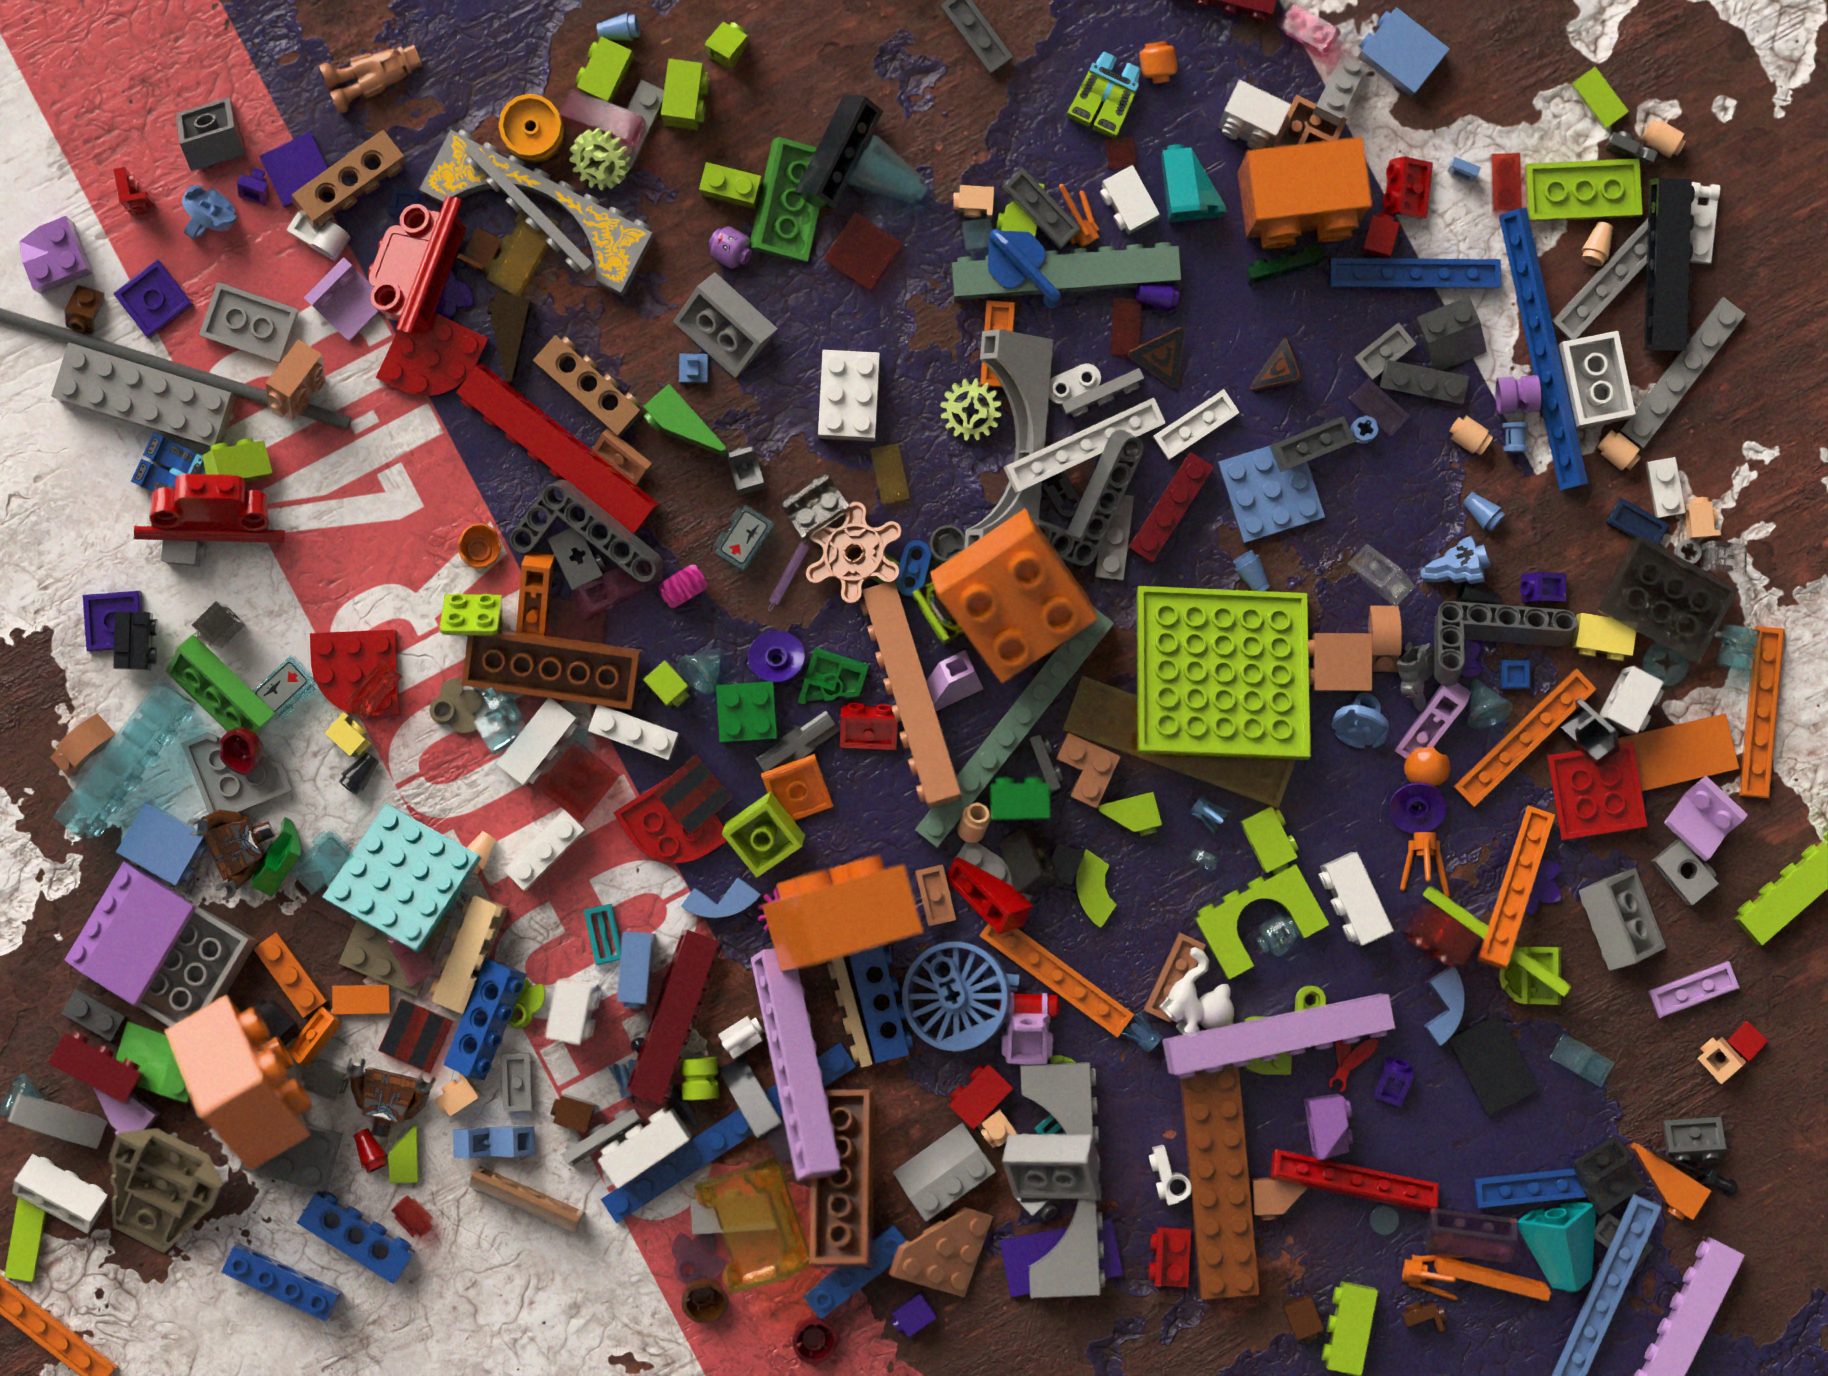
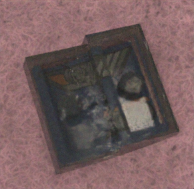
M1616 1135L1572 1163L1586 1196L1599 1216L1613 1209L1646 1186L1629 1163L1633 1157Z

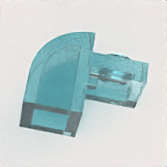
M491 687L482 692L491 711L474 720V723L493 755H496L511 746L523 731L525 722L514 699L511 698L507 701L503 694L497 696Z

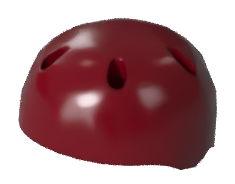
M236 728L228 731L220 741V759L229 769L240 775H247L260 765L263 760L264 747L256 733L247 728Z
M810 1317L802 1320L796 1326L792 1336V1344L799 1359L809 1364H818L833 1356L837 1349L838 1339L834 1328L826 1320L819 1317ZM823 1345L827 1346L828 1350H825ZM810 1350L813 1351V1355H812V1356L809 1355V1354H810Z

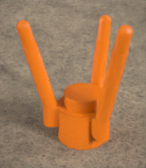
M1060 184L1059 189L1078 226L1081 228L1070 239L1072 245L1078 243L1079 247L1083 248L1100 237L1097 233L1099 228L1094 221L1085 192L1080 191V197L1087 219L1083 220L1064 184Z
M1414 833V840L1408 841V854L1400 890L1404 891L1406 889L1414 852L1417 851V856H1424L1425 880L1427 882L1431 881L1430 856L1435 855L1443 893L1449 898L1450 893L1440 852V841L1436 840V833Z
M1469 1252L1427 1256L1412 1255L1411 1260H1404L1402 1282H1407L1410 1287H1417L1444 1298L1457 1300L1458 1297L1454 1294L1422 1283L1426 1282V1278L1447 1282L1456 1281L1455 1277L1427 1272L1428 1265H1424L1422 1262L1435 1261L1438 1255L1452 1259L1467 1258L1470 1256Z

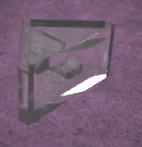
M1709 541L1702 544V572L1747 573V545L1722 541Z

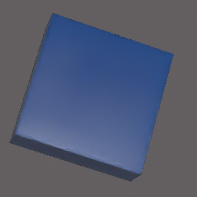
M1501 660L1500 689H1530V660Z

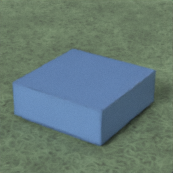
M1454 157L1447 171L1472 182L1478 176L1481 167Z

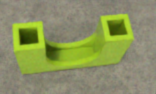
M1286 863L1272 870L1274 875L1264 880L1263 876H1260L1247 883L1249 889L1239 894L1238 890H1235L1222 897L1224 903L1216 907L1211 903L1197 911L1199 916L1194 920L1227 979L1230 980L1254 966L1237 933L1238 917L1244 907L1252 901L1268 898L1281 904L1288 912L1301 938H1306L1329 925L1296 864L1289 866Z

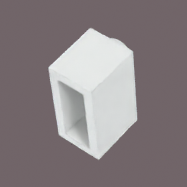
M1133 165L1103 180L1101 185L1103 189L1100 191V194L1107 206L1112 204L1116 212L1113 217L1121 231L1125 229L1129 235L1159 218L1160 214Z

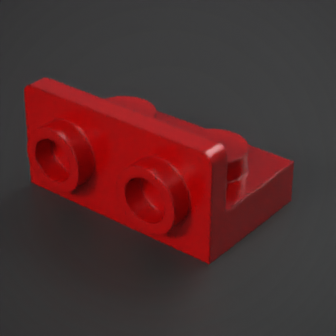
M1406 156L1389 160V165L1386 169L1387 184L1386 193L1383 197V214L1390 216L1398 214L1416 219L1427 218L1433 162Z
M125 167L114 169L119 202L127 212H132L133 215H143L149 213L150 208L156 207L155 201L148 192L141 193L139 180L135 179L134 174H130Z
M861 703L842 705L840 748L896 750L898 722L895 720L891 705L864 706Z
M1156 1227V1234H1151L1150 1251H1155L1154 1263L1149 1262L1148 1279L1153 1280L1155 1287H1188L1191 1229Z

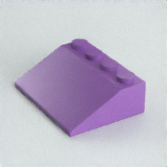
M123 861L66 956L65 961L132 1005L138 1006L197 907L147 871Z

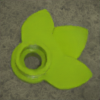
M527 977L525 978L523 990L517 998L513 1008V1015L508 1021L511 1027L522 1029L531 1023L533 1013L540 1010L545 1001L546 990L543 984L531 987L530 981ZM519 1009L523 1011V1018L521 1020L517 1017Z

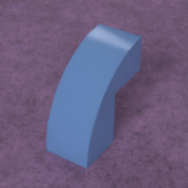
M738 877L718 904L700 890L694 888L681 907L699 916L712 918L726 917L745 910L762 894Z
M1452 965L1427 981L1446 1008L1444 1012L1424 1025L1431 1038L1439 1046L1445 1043L1455 1032L1464 1010L1463 984L1459 973Z
M534 1126L453 1129L454 1158L472 1159L489 1156L520 1157L535 1155Z

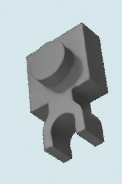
M1614 132L1609 137L1605 148L1630 159L1632 157L1640 159L1641 162L1647 165H1651L1654 162L1658 153L1655 150L1641 146L1639 142L1634 141L1635 137L1626 132Z

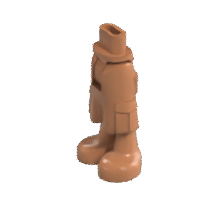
M412 45L404 49L399 46L397 50L396 48L388 49L375 54L368 53L352 58L351 66L343 69H335L329 63H322L319 65V68L329 90L348 80L358 79V83L330 91L337 111L341 114L348 110L349 103L359 95L363 94L364 97L369 98L385 90V87L403 79L406 75H411V70L423 65L415 46Z

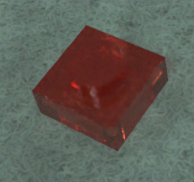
M1133 137L1106 139L1104 141L1108 169L1126 168L1131 165L1136 166Z

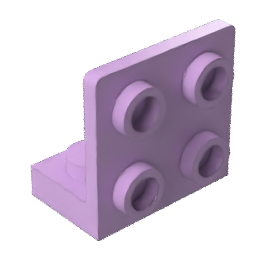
M344 257L304 297L348 341L352 340L379 312L373 306L370 299L374 287Z
M1704 776L1685 792L1664 823L1693 852L1698 854L1704 861H1707L1724 837L1743 822L1748 814L1707 776Z

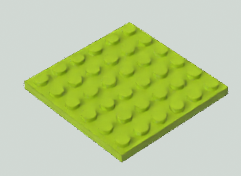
M1138 586L1137 753L1308 760L1310 758L1307 593Z

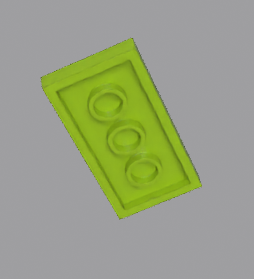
M1640 159L1529 163L1525 165L1526 200L1530 222L1640 217L1643 215Z

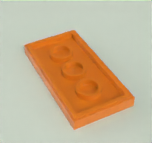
M1726 713L1618 738L1619 744L1633 742L1641 791L1739 769Z

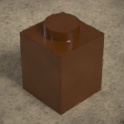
M563 1094L560 1100L555 1098L550 1115L555 1116L554 1124L586 1133L589 1130L596 1103Z
M1309 1294L1282 1304L1296 1340L1302 1339L1303 1342H1307L1319 1337L1318 1332L1324 1329Z

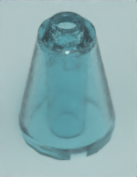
M874 134L871 135L848 181V184L853 187L911 204L915 200L921 201L928 186L924 185L926 179L886 142Z

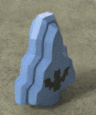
M1473 536L1459 541L1458 546L1447 550L1444 557L1433 560L1420 572L1424 582L1451 580L1455 583L1467 581L1473 584L1485 581L1484 569L1491 567L1485 545L1477 546Z

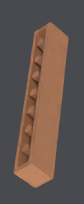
M895 581L891 583L886 582L863 589L864 599L859 600L863 615H869L872 625L867 626L871 642L877 641L880 652H876L875 655L879 668H886L888 678L883 679L888 696L894 694L896 705L891 707L896 722L902 721L905 731L900 732L904 749H911L913 758L908 759L912 775H919L921 785L916 786L920 801L921 803L927 801L928 808L931 809L961 800V793Z

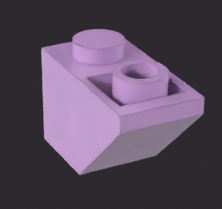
M965 650L939 662L926 681L935 711L983 689Z

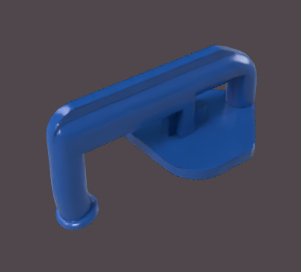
M993 229L989 234V273L1006 288H1015L1028 278L1044 295L1043 301L1045 306L1055 308L1060 302L1061 294L1037 269L1045 259L1044 247L1029 232Z

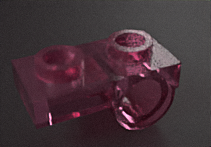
M1296 3L1291 5L1277 25L1279 30L1303 43L1311 53L1320 58H1324L1341 35L1339 28Z
M386 936L409 986L437 974L424 946L418 954Z

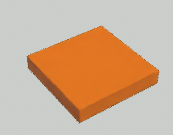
M815 754L761 773L767 792L771 791L794 821L834 807Z

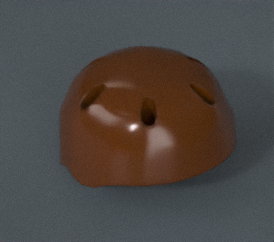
M699 1278L686 1285L682 1293L681 1303L683 1312L692 1321L712 1324L724 1316L728 1309L729 1299L725 1289L719 1282L711 1278Z

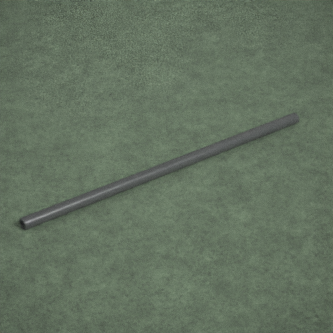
M0 308V323L64 343L70 342L225 390L238 397L269 406L267 391ZM309 404L302 414H297L345 430L349 429L352 419L351 416Z

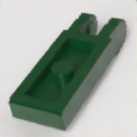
M1318 244L1305 247L1302 253L1296 255L1294 252H1287L1279 255L1278 260L1267 262L1266 259L1253 262L1246 272L1247 282L1253 285L1320 265L1325 254L1324 249Z

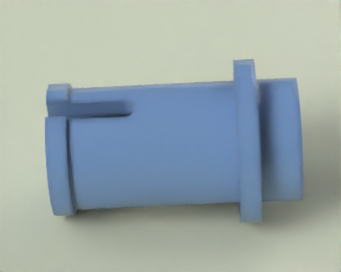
M993 968L984 973L983 981L997 975ZM1006 973L1010 990L1016 993L1018 990L1017 986L1019 985V974ZM1000 981L986 988H988V991L992 989L1001 990Z

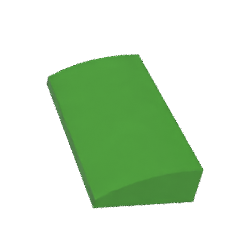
M782 137L773 139L749 249L808 262L820 207H813L796 194L795 191L817 147Z
M194 634L177 647L165 672L227 732L236 728H247L259 737L275 713Z

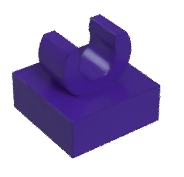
M254 168L251 177L241 174L237 182L238 197L265 206L269 199L268 183L266 178H263L266 172Z

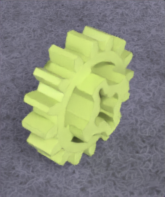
M597 128L594 132L588 129L574 141L575 144L570 148L574 155L569 160L577 165L573 171L581 172L580 180H589V187L592 188L597 183L600 190H603L606 186L612 189L617 183L620 184L625 179V174L630 170V167L626 164L631 158L624 155L628 148L626 146H619L620 138L617 137L614 140L611 138V131L608 130L602 135L600 128Z
M975 378L972 385H969L967 379H963L962 387L954 383L952 385L954 393L946 391L944 394L949 401L941 403V407L947 409V412L941 414V418L949 419L945 427L947 429L954 427V436L962 432L964 433V440H968L970 434H974L975 439L979 440L980 432L983 431L988 436L991 433L989 426L995 428L998 426L994 417L1002 416V412L996 410V407L1000 406L1002 401H994L993 397H995L997 391L989 392L987 390L989 387L988 382L981 387L977 378ZM969 391L968 397L965 400L954 401L959 394ZM980 393L988 400L990 407L982 403L979 398ZM974 397V408L979 409V412H975L969 422V412L964 407H968ZM953 412L960 415L964 421L963 425L955 419ZM979 418H988L983 425L974 428L975 421Z

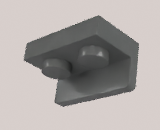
M1721 1117L1664 1120L1663 1122L1667 1156L1685 1164H1689L1692 1161H1702L1705 1164H1711L1723 1158L1726 1151V1143Z

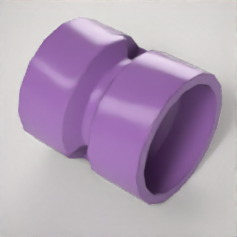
M1538 375L1521 376L1518 381L1514 377L1496 378L1495 397L1498 413L1513 414L1516 413L1517 409H1521L1523 413L1539 412L1541 408V387Z

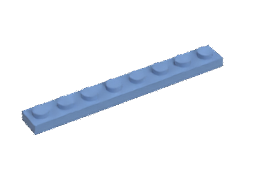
M1633 1194L1552 1376L1587 1375L1662 1208L1660 1205Z

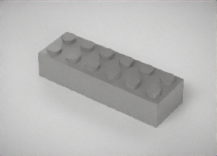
M68 342L51 397L59 401L207 447L223 443L237 396L231 392Z

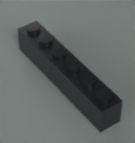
M1649 179L1644 350L1687 351V345L1690 342V330L1687 328V320L1691 313L1688 288L1692 284V274L1689 271V260L1693 255L1690 231H1692L1694 226L1691 203L1695 197L1692 179Z

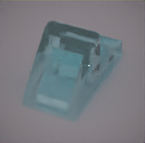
M1565 1034L1562 1035L1549 1058L1598 1087L1603 1085L1615 1063L1595 1052L1594 1049Z

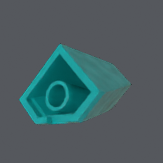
M1183 144L1167 146V150L1162 151L1161 160L1168 222L1224 217L1226 206L1192 148H1184Z
M1567 1201L1559 1203L1560 1208L1550 1209L1544 1212L1543 1207L1530 1210L1516 1222L1517 1228L1551 1287L1564 1289L1566 1292L1579 1291L1582 1286L1592 1279L1596 1217L1595 1204Z

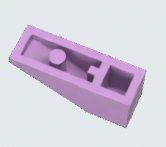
M1458 682L1452 686L1441 684L1395 751L1404 758H1407V755L1417 748L1434 747L1466 706L1471 691Z
M93 1088L110 1124L117 1129L116 1135L119 1132L148 1130L160 1115L159 1111L135 1093L128 1105H125Z

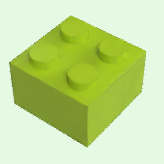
M668 59L661 110L664 126L698 130L699 122L704 123L706 106H704L702 97L703 94L708 95L710 78H708V72L704 71L703 63Z
M771 791L727 821L722 835L756 878L801 848L805 838L803 831Z

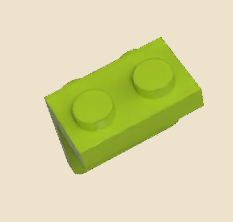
M445 594L440 622L441 634L496 635L498 628H503L502 595Z

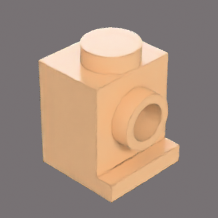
M960 185V193H954L953 210H959L958 212L964 213V216L969 218H980L981 214H987L986 220H992L994 187Z
M1709 497L1692 498V503L1685 505L1686 513H1684L1687 539L1720 536V529L1715 530L1714 525L1718 524L1717 509L1712 507Z
M1712 1037L1700 1048L1703 1054L1698 1058L1699 1061L1720 1084L1724 1083L1746 1063L1723 1037L1718 1041ZM1723 1052L1726 1060L1723 1062L1719 1061L1716 1058V1054Z
M462 1074L459 1076L460 1083H457L454 1079L441 1088L443 1094L434 1101L443 1114L447 1112L449 1116H452L482 1096L470 1077Z
M1000 1108L983 1119L977 1126L993 1148L1005 1143L1008 1134H1017Z

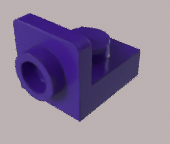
M1534 572L1522 574L1520 584L1522 602H1566V573Z
M1386 1057L1383 1073L1374 1091V1098L1401 1107L1413 1080V1066L1403 1059Z

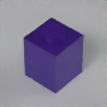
M919 1291L892 1310L894 1318L891 1319V1322L900 1334L905 1331L907 1336L910 1337L936 1319L937 1314L922 1292Z

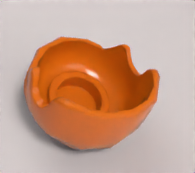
M485 523L472 524L466 528L458 541V552L463 562L475 569L487 568L496 562L501 550L497 531Z
M1434 747L1415 749L1407 755L1404 763V773L1410 783H1426L1435 788L1448 779L1451 771L1447 755L1440 754Z

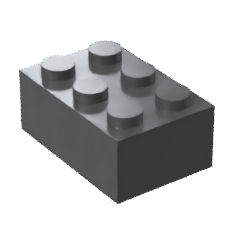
M306 1124L311 1136L251 1171L241 1162L239 1170L323 1192L329 1187L343 1133Z

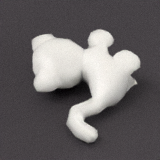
M1197 947L1192 948L1190 955L1199 962L1198 966L1190 970L1183 979L1174 984L1168 997L1159 1006L1168 1018L1179 1022L1176 1028L1182 1035L1199 1032V1024L1205 1030L1234 1024V1007L1230 1000L1231 989L1228 984H1221L1214 991L1205 993L1200 999L1197 998L1194 981L1208 971L1209 959L1203 950Z

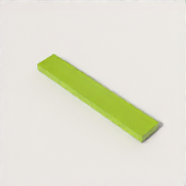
M1433 886L1426 889L1423 896L1483 939L1485 938L1488 929L1485 923ZM1513 946L1510 955L1512 960L1565 997L1572 988L1570 984L1517 946Z

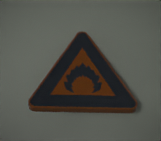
M1181 326L1128 351L1127 355L1166 384L1176 388L1179 383L1185 329Z
M1285 338L1281 341L1250 386L1252 391L1255 392L1301 380L1302 375L1288 339Z

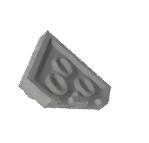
M207 732L181 743L209 814L219 809L242 812L294 791L284 765L263 756L260 765L247 775H240L229 769L220 759V741L222 738Z

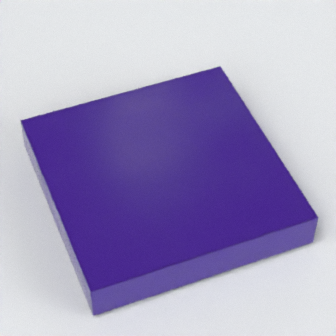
M311 132L259 156L284 208L293 205L292 194L328 169Z
M158 259L113 293L148 339L194 305Z
M141 591L83 595L86 652L114 650L115 611L143 612Z

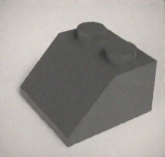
M230 97L176 113L179 143L191 171L206 169L213 164L226 160H235L239 156L245 155L243 137Z
M1470 296L1423 314L1413 321L1432 369L1443 371L1487 352L1481 322Z

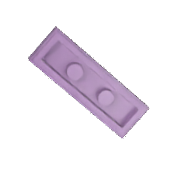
M1726 961L1649 990L1648 993L1657 1017L1661 1018L1739 989V985L1730 962Z

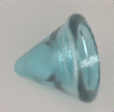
M715 648L690 656H683L678 661L679 671L686 682L694 689L704 694H711L716 690L725 651L723 648Z
M1479 680L1472 682L1469 716L1467 719V724L1471 728H1488L1500 723L1510 715L1513 710L1511 701L1504 699Z
M26 1073L18 1075L13 1080L3 1097L0 1112L4 1118L10 1117L18 1093L45 1100Z

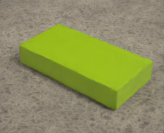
M1596 67L1571 84L1604 129H1607L1629 112Z

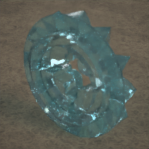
M1670 640L1659 641L1651 645L1643 659L1644 671L1663 681V686L1674 685L1686 676L1690 665L1688 653L1680 644ZM1668 651L1669 659L1678 663V665L1669 667L1666 673L1664 666L1655 663V661L1665 659Z

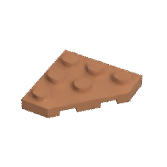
M962 1207L955 1212L956 1215L944 1222L939 1221L923 1231V1235L911 1242L906 1241L898 1246L889 1274L896 1278L965 1297L993 1216L969 1207Z

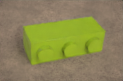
M1341 1281L1340 1288L1335 1287L1332 1304H1336L1334 1316H1329L1327 1332L1331 1333L1329 1344L1324 1343L1321 1360L1325 1361L1327 1369L1362 1376L1378 1293L1376 1288Z

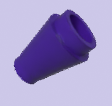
M1138 284L1135 299L1167 312L1169 309H1176L1179 300V288L1173 287L1172 284Z

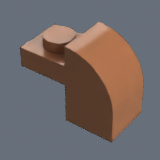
M1370 606L1368 632L1372 633V672H1398L1397 661L1399 660V655H1401L1402 645L1399 606Z
M96 713L68 733L56 745L57 750L50 758L68 778H71L78 773L89 758L102 751L116 733Z

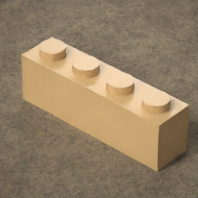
M473 895L472 899L467 898L461 914L465 915L461 926L456 925L451 937V941L455 942L451 953L446 951L440 967L444 968L441 978H435L429 992V994L433 995L431 1002L458 1013H464L485 958L488 959L508 910L507 906L479 895Z

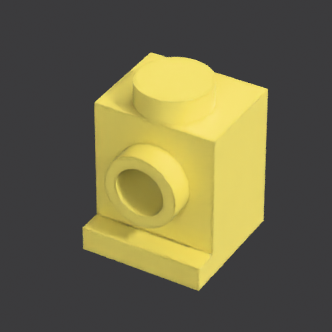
M343 712L325 734L349 756L354 757L356 754L361 756L371 746L369 739L364 736L367 731L355 720L350 723L349 720L352 716Z

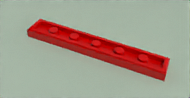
M1277 1149L1272 1153V1180L1435 1213L1438 1210L1439 1183L1325 1159L1318 1160L1315 1157Z

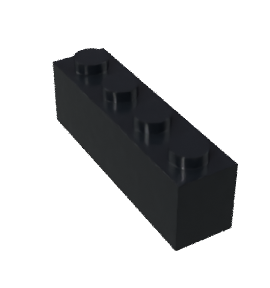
M844 94L795 193L813 207L835 209L883 110L866 96Z

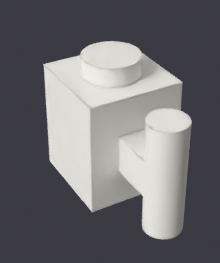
M748 1015L719 1033L718 1036L722 1040L726 1051L734 1059L763 1040L761 1034L765 1031L756 1017L751 1020Z

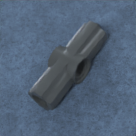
M824 711L803 727L799 726L782 737L778 744L759 755L756 760L764 772L807 757L816 750L815 747L836 735L840 730L828 712Z

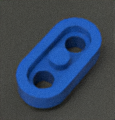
M914 540L904 547L899 565L900 574L896 579L897 590L904 596L912 597L915 590L924 586L931 559V550L923 541ZM913 551H921L922 558L914 560L911 556ZM908 577L915 580V585L912 588H908L904 584L905 579Z

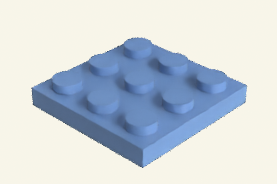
M1267 446L1217 463L1243 544L1325 518L1308 462L1280 473L1271 449Z

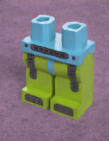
M1103 52L1097 62L1092 63L1067 112V118L1090 128L1101 102H1104L1093 125V130L1116 140L1138 89L1139 83L1137 82L1141 69L1127 63L1122 75H1119L1112 71L1117 58L1107 52Z

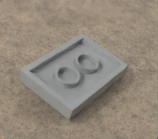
M217 282L199 336L281 363L299 310Z

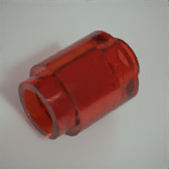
M408 1195L400 1200L391 1210L395 1215L394 1219L412 1238L417 1235L422 1238L433 1227L430 1223L433 1220L430 1213L415 1198L411 1199Z

